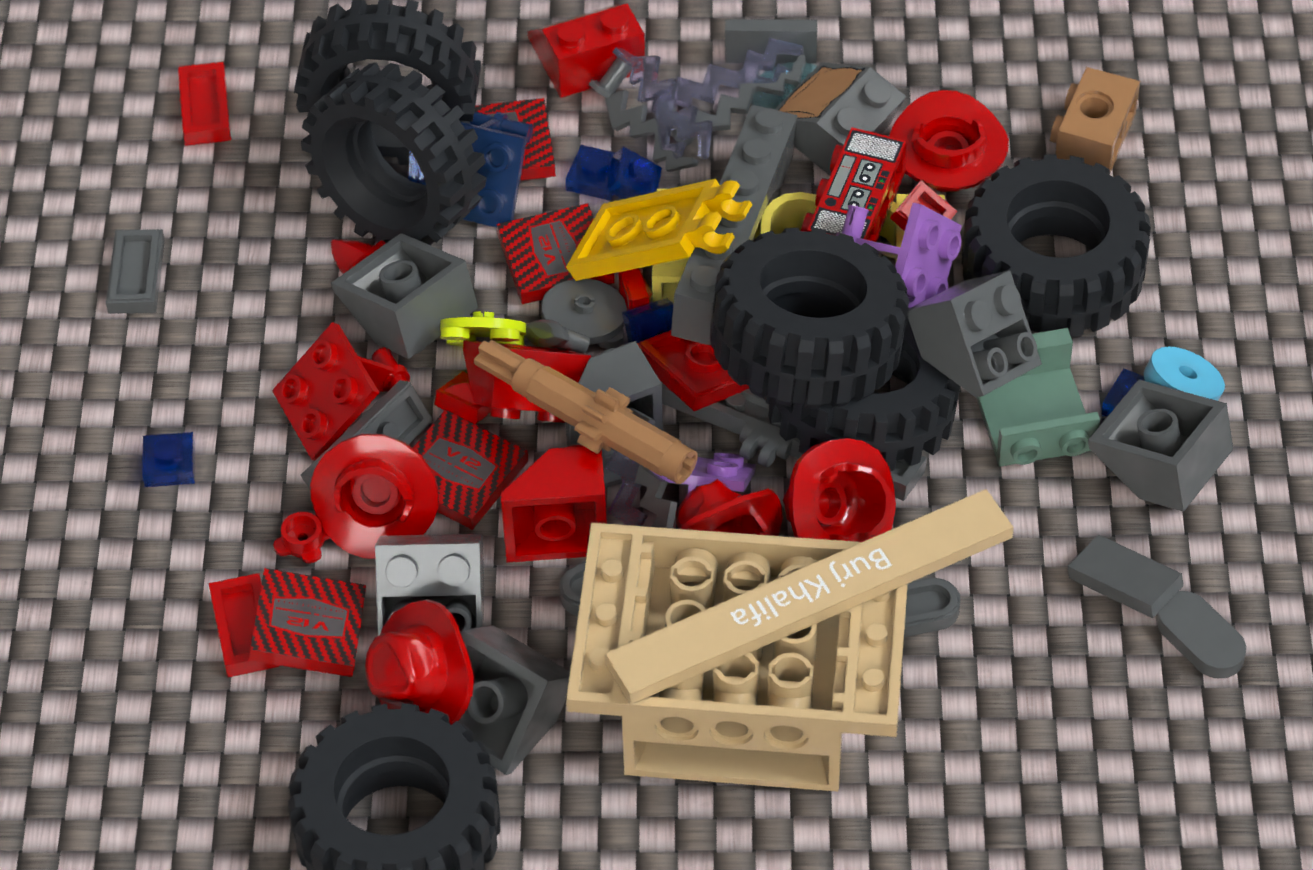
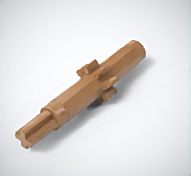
M490 340L489 343L483 341L479 345V354L474 358V364L510 384L515 392L526 397L528 401L574 426V430L581 434L577 443L596 454L601 449L609 452L612 448L659 476H664L677 484L685 482L693 472L698 459L697 452L682 444L677 438L632 414L633 411L627 408L630 401L629 397L609 387L606 393L600 389L595 393L551 367L544 366L532 358L525 359L493 340Z

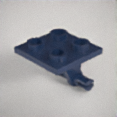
M474 111L473 122H470V124L461 122L465 130L474 129L478 136L472 147L474 152L484 154L486 164L477 173L486 177V186L477 193L482 197L479 204L463 220L497 228L499 223L514 220L526 143H529L531 140L533 124L510 120L507 114L496 112L492 116Z

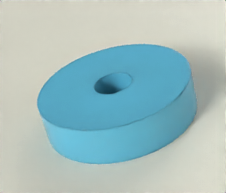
M1161 347L1155 350L1143 373L1144 380L1147 382L1219 401L1225 389L1223 377L1211 363L1191 351L1178 347Z

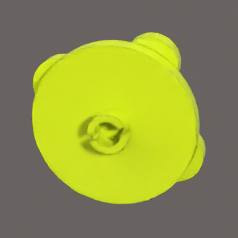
M481 311L473 312V317H456L440 320V338L446 339V344L463 346V340L476 341V337H490V340H494L497 343L524 345L525 336L523 335H526V323L517 320L494 318L493 312L484 311L483 317Z

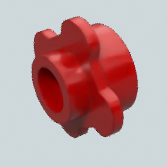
M296 512L289 515L281 525L282 536L274 541L273 546L274 551L279 556L293 555L297 558H302L305 563H315L322 557L321 547L324 541L330 537L324 531L317 516L309 512Z

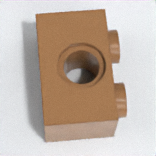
M1086 67L1079 84L1071 83L1064 105V109L1067 110L1065 116L1057 115L1052 127L1050 142L1057 143V159L1069 160L1070 156L1084 158L1085 164L1094 166L1095 163H1099L1107 167L1111 173L1136 114L1140 81Z

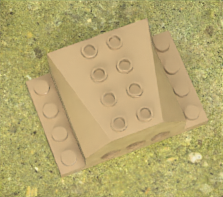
M591 523L566 698L567 712L622 716L624 775L839 792L843 733L897 737L908 584L630 704L605 663L606 652L862 542Z

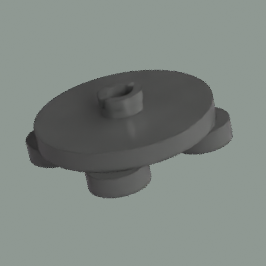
M571 279L555 285L545 293L541 309L542 319L557 321L569 330L588 336L590 338L589 345L597 344L602 348L610 349L617 348L623 343V327L626 322L627 306L623 296L612 286L593 279L579 281Z

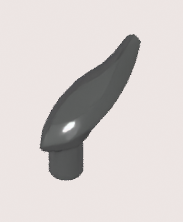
M550 319L537 320L526 324V335H523L538 347H561L585 354L590 343L588 336L569 330L557 321Z

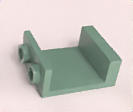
M1068 328L1032 334L1036 341L1037 351L1042 364L992 392L976 397L999 467L1013 464L1026 465L1036 460L1065 455L1078 456L1091 451L1088 440L1099 428L1100 417L1098 412L1086 413L1070 369L1073 342Z

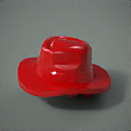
M940 90L929 92L917 98L900 114L889 134L890 137L907 141L905 174L917 182L923 181L927 186L940 192H958L963 189L976 187L986 179L991 178V174L1003 166L1009 151V138L1004 127L994 114L972 96L959 91Z
M360 434L341 441L323 455L314 469L310 483L313 508L326 534L337 546L349 554L364 559H375V545L380 536L424 535L433 523L439 506L438 485L433 471L422 455L405 442L384 434Z
M850 438L826 441L812 446L803 453L794 464L790 477V486L787 488L782 500L786 519L791 523L796 538L864 542L892 530L896 510L894 484L890 468L882 454L868 443Z
M718 479L690 491L675 514V521L679 529L768 536L779 535L783 520L780 500L772 489L767 488L742 496L731 491L723 481Z
M423 600L409 603L395 611L383 626L380 635L373 639L366 653L365 670L368 687L372 695L379 698L381 705L387 704L388 709H401L402 703L419 705L420 712L427 714L430 709H435L449 715L450 725L459 721L467 710L473 695L474 676L472 665L458 624L452 613L441 603Z

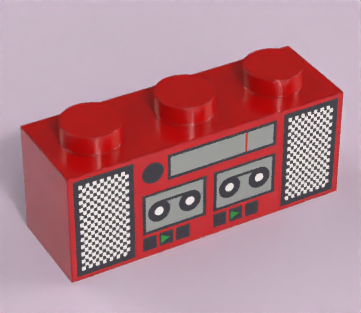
M851 127L844 145L837 144L835 146L830 163V172L832 173L829 179H821L815 198V206L817 208L814 214L808 212L805 215L801 231L811 232L812 228L826 229V234L836 236L837 232L842 233L848 205H853L869 210L861 238L876 242L905 174L907 141Z

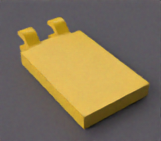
M716 179L604 203L566 265V268L575 281L690 258L695 248H702L713 254H723L729 249L735 236L733 233L718 234L714 232L722 217L733 222L742 221L753 204L750 200L743 202L732 200L740 187L737 181H725L720 185Z

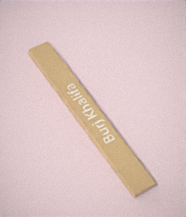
M987 489L606 652L605 663L628 702L633 704L1009 540L1013 536V525Z

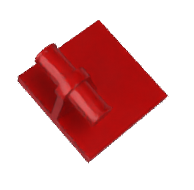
M334 322L326 328L272 390L308 455L314 461L343 435L380 392H388L399 381H410V374L406 367L396 362L389 348L382 347L377 349L372 354V360L360 357L356 354L340 325Z

